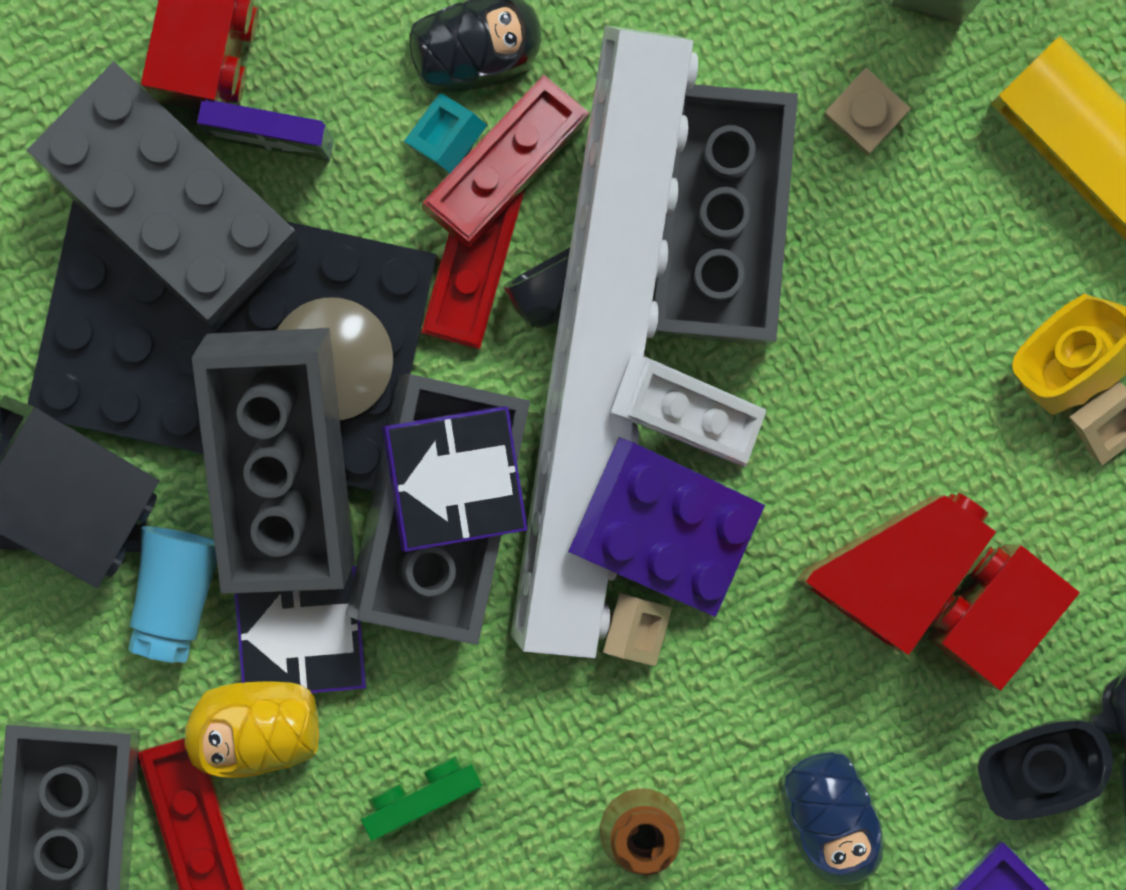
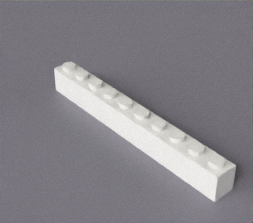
M604 26L527 525L528 530L526 532L510 635L524 652L596 658L598 640H604L608 634L610 609L604 601L608 580L613 581L617 573L569 553L568 550L618 437L636 444L639 442L637 424L610 412L632 353L644 356L646 338H653L658 323L657 302L652 300L656 277L663 276L668 261V244L666 240L662 239L666 215L673 214L678 198V182L676 178H672L676 153L683 151L687 141L688 119L685 115H682L686 90H692L698 72V56L692 52L694 41L683 37Z

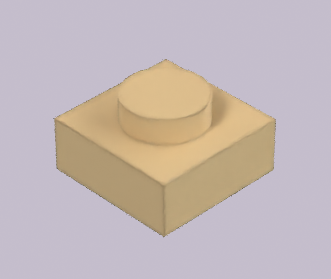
M865 68L825 111L823 116L868 156L911 108L870 70Z
M1120 381L1108 390H1104L1091 398L1082 408L1069 417L1089 454L1102 466L1126 448V387Z
M619 593L615 610L610 616L608 636L603 653L656 666L672 607Z

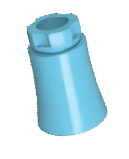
M141 527L140 566L136 597L130 620V627L134 629L128 651L163 662H187L191 640H196L202 610L217 568L214 539L163 527Z

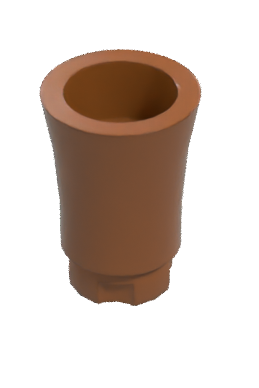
M640 788L620 794L608 805L601 819L600 839L605 853L618 867L631 873L652 875L664 870L677 857L684 843L685 824L679 808L669 797L656 790ZM639 825H649L656 832L654 842L647 847H640L632 840V835L638 833Z

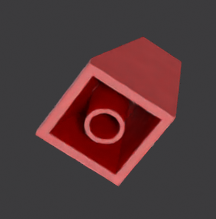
M959 492L957 495L950 493L948 497L946 495L930 496L807 567L796 580L895 651L909 655L996 531L984 523L989 513L967 496Z

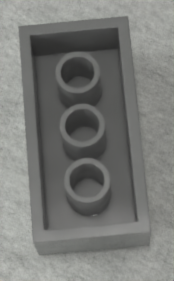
M114 61L26 150L43 173L213 332L231 316L299 245L296 231Z
M694 84L692 90H686L682 115H685L688 119V135L683 151L675 155L672 178H676L678 182V198L673 214L666 215L662 239L666 240L668 244V261L663 276L656 277L653 301L657 302L658 323L654 335L772 346L777 341L798 93Z
M330 328L206 334L192 356L221 594L344 589L355 562Z
M398 374L387 425L508 406L516 460L518 461L530 401L413 374ZM384 441L346 615L363 622L478 645L502 535L406 552L402 551Z
M16 721L6 725L0 797V890H129L141 729Z

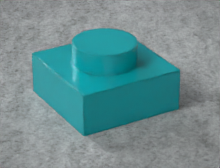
M439 93L404 142L419 155L450 174L461 160L469 154L474 143L488 125L470 110Z

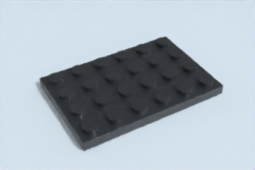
M72 201L28 405L39 409L64 424L204 454L192 356L205 335L211 333L274 331L278 329L282 321L293 310L309 301L321 298H342L362 305L378 318L390 338L393 351L391 377L384 393L376 404L355 417L340 420L346 483L350 486L373 490L384 441L382 426H386L398 374H412L437 254L286 221L295 229L299 245L231 316L213 332L77 203Z

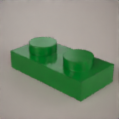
M456 756L451 757L423 772L427 783L405 793L400 783L368 799L372 810L365 813L360 820L370 840L373 841L482 787L484 780L474 760L460 765Z

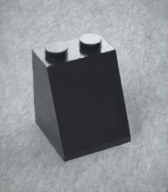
M4 395L0 401V534L98 589L103 578H111L120 567L126 552L125 547L122 545L133 526L141 525L153 510L157 499L154 490L160 480L39 409Z

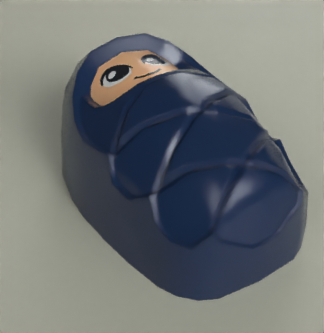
M827 750L809 755L792 763L784 771L781 779L782 798L794 842L810 870L826 882L839 886L857 884L874 875L883 860L884 838L882 825L872 797L852 760L840 751Z

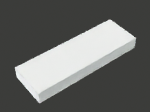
M632 353L610 413L731 463L746 467L767 410L647 357Z

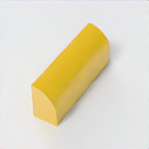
M1059 36L990 104L1126 241V102Z

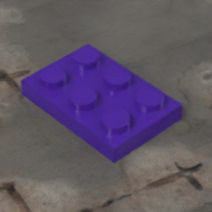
M618 437L568 552L716 617L765 505L634 442Z

